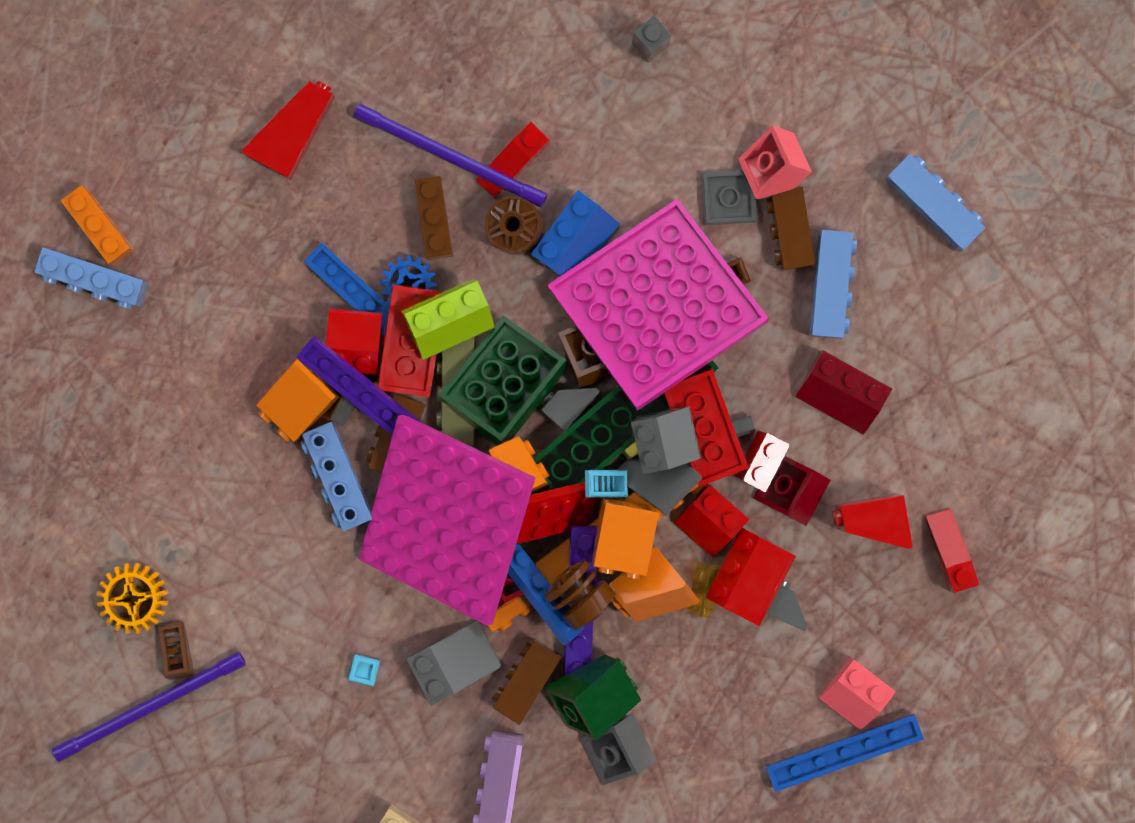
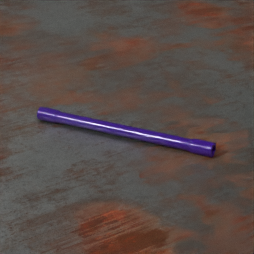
M361 103L355 109L353 118L372 127H377L510 191L535 206L542 208L546 201L547 193L531 185L523 184L411 130Z
M238 651L205 671L84 734L52 748L55 759L61 762L80 752L83 748L221 676H226L246 665L245 659L241 652Z

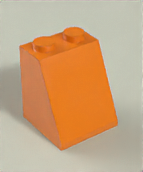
M297 359L256 406L260 409L258 414L267 423L273 421L279 427L277 433L287 442L290 440L297 442L303 436L302 434L306 433L340 396L321 377Z
M602 498L592 564L594 567H598V572L613 574V571L616 570L624 572L623 576L633 579H639L640 575L647 576L659 512L654 507Z
M657 547L652 549L647 576L640 575L639 579H633L623 576V572L609 584L616 593L611 602L620 610L625 618L630 615L636 622L697 605L700 602Z

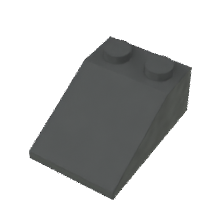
M477 620L409 655L406 659L430 706L502 667L483 628Z

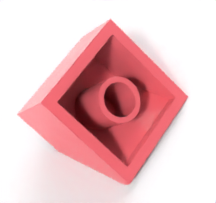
M774 125L738 158L752 192L757 199L795 189L812 173L795 134Z
M849 657L819 696V699L861 730L882 711L896 691L853 658Z

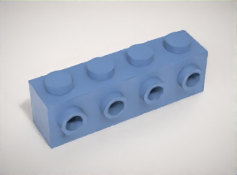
M909 154L892 170L885 180L958 252L963 251L986 228L982 224L983 219L975 211L969 212L963 206L964 200L957 193H950L944 187L946 185L944 180L935 173L932 175L925 168L927 164L919 156L915 155L913 157Z
M819 231L809 336L842 339L844 338V333L848 334L850 318H846V308L851 307L852 292H848L849 281L854 279L855 267L850 264L851 255H855L857 249V239H853L852 232Z
M43 247L34 273L42 275L40 279L42 281L56 285L57 280L67 283L66 289L81 293L83 288L92 291L91 297L106 301L107 297L117 299L116 305L130 310L132 305L141 307L149 283Z
M330 422L303 433L304 440L301 441V445L305 454H311L314 461V464L311 465L312 471L317 480L320 478L325 488L321 489L326 503H331L335 512L331 515L336 527H341L343 531H346L372 520V511L335 423Z

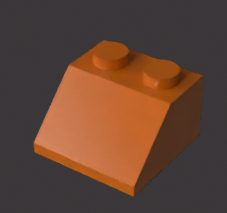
M516 437L489 450L492 457L536 477L531 494L548 485L545 478L549 474L542 462L536 464L532 457L536 452L528 439L523 442L520 437Z

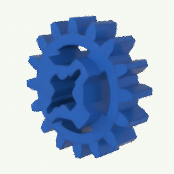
M408 255L407 260L404 262L400 256L397 257L398 264L396 265L389 262L388 265L391 270L389 272L382 271V274L387 278L380 281L381 285L386 286V289L381 294L391 296L392 289L391 281L397 271L400 276L397 282L393 283L394 285L402 286L405 283V278L409 277L410 280H416L412 287L420 288L425 283V289L431 290V288L437 287V283L431 282V279L436 276L435 272H427L430 268L429 263L422 266V258L418 257L413 262L411 255ZM407 266L419 269L422 274L414 275L410 273Z

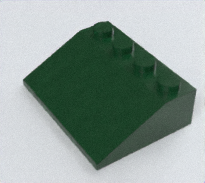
M502 316L438 397L482 436L498 446L514 438L567 371L566 359L511 320Z

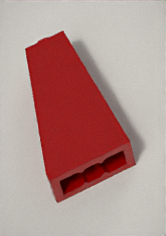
M309 81L243 148L241 153L291 180L335 98L333 93L330 92L332 88L320 81H317L316 84Z

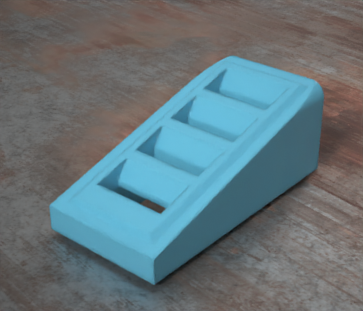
M585 470L586 497H628L627 471Z

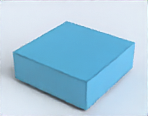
M355 654L348 680L374 686L381 660Z

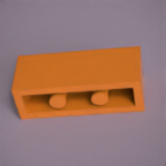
M81 185L61 200L108 264L116 266L135 251L87 187Z

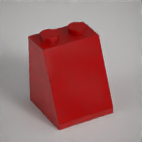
M892 494L835 504V510L832 511V520L834 526L839 527L840 531L906 549L913 548L904 495Z

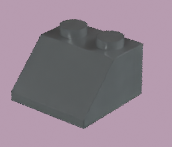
M689 406L639 415L631 422L643 474L668 470L701 458Z
M634 714L622 717L597 740L585 735L580 738L603 785L637 775L657 761Z

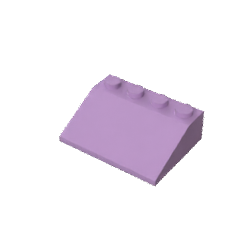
M492 730L491 737L486 736L484 752L489 753L487 763L482 762L480 778L485 779L483 789L478 788L476 804L481 805L479 815L474 814L473 823H511L523 735Z

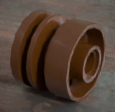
M508 196L500 199L490 207L487 213L485 230L488 238L497 248L510 255H524L532 252L544 236L545 223L541 213L534 205L521 197ZM514 221H520L519 229L511 232V224Z
M582 559L565 569L552 582L551 587L544 594V598L548 602L558 597L553 604L555 610L565 605L569 606L563 615V619L574 631L579 630L600 616L616 594L604 579L593 585L591 584L597 572L593 568L584 573L590 565L586 559Z

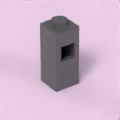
M654 15L634 31L632 44L649 63L669 46L672 35Z

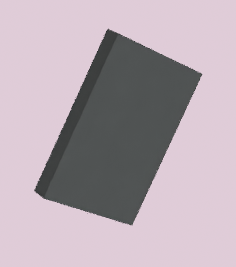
M638 453L633 458L627 459L617 469L618 471H627L628 489L665 516L702 479L701 475L687 464L668 470L643 474Z

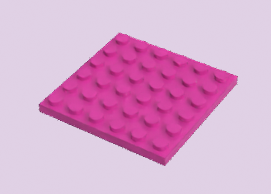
M678 198L547 285L550 292L637 411L769 322L768 316Z
M404 414L397 417L371 513L372 520H369L359 560L487 626L493 624L536 477Z

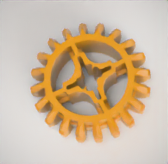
M125 563L123 567L124 572L119 566L114 567L115 575L110 572L105 575L110 582H100L99 585L106 590L97 591V596L104 597L103 601L97 602V606H105L106 610L101 611L100 616L109 614L110 618L106 621L107 625L116 621V631H119L125 625L124 632L129 634L133 626L135 633L139 634L142 630L141 624L147 631L151 629L149 620L154 624L160 622L155 614L165 615L166 612L159 608V606L168 605L167 600L161 599V596L168 594V590L160 591L159 587L163 586L165 581L161 580L156 583L155 579L159 576V573L154 572L149 576L150 566H145L141 572V564L135 563L132 571L130 563ZM133 577L143 580L151 591L140 590ZM125 578L126 584H124L123 594L113 597L116 585ZM130 591H132L134 596H144L134 602L136 605L133 604V601H121V599L131 595ZM153 599L150 611L145 617L140 619L139 612H141L142 602ZM114 605L126 607L132 619L122 616Z

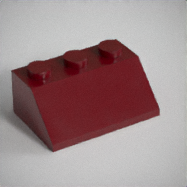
M822 350L817 355L795 397L864 435L880 413L893 388Z

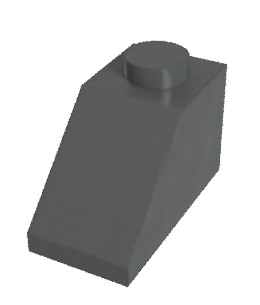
M597 388L559 390L556 394L551 391L541 402L544 405L541 411L566 431L600 391Z
M783 581L766 614L806 631L807 625L795 592L789 589L790 583Z

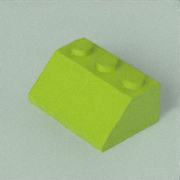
M475 279L466 281L401 311L422 360L495 327L489 305L478 281Z

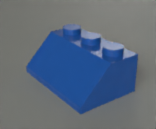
M578 190L531 253V256L560 277L601 250L620 223L597 203Z

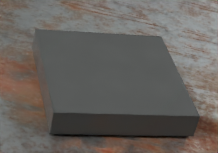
M743 170L701 173L704 225L757 223L756 198Z

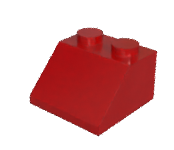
M329 309L325 344L360 373L377 375L381 359L382 313Z
M707 484L673 523L711 557H714L750 519L711 484Z

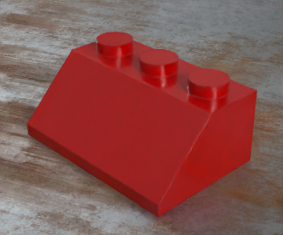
M742 528L705 598L760 626L796 555Z

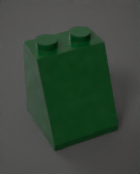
M605 654L545 687L566 726L594 740L599 739L641 701L637 693L638 687L627 675V667L624 662L619 658L615 659Z

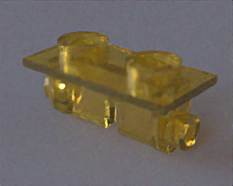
M702 562L697 563V568L693 572L692 591L700 602L697 605L688 607L687 613L710 618L711 613H714L715 603L707 599L706 595L720 570V566Z

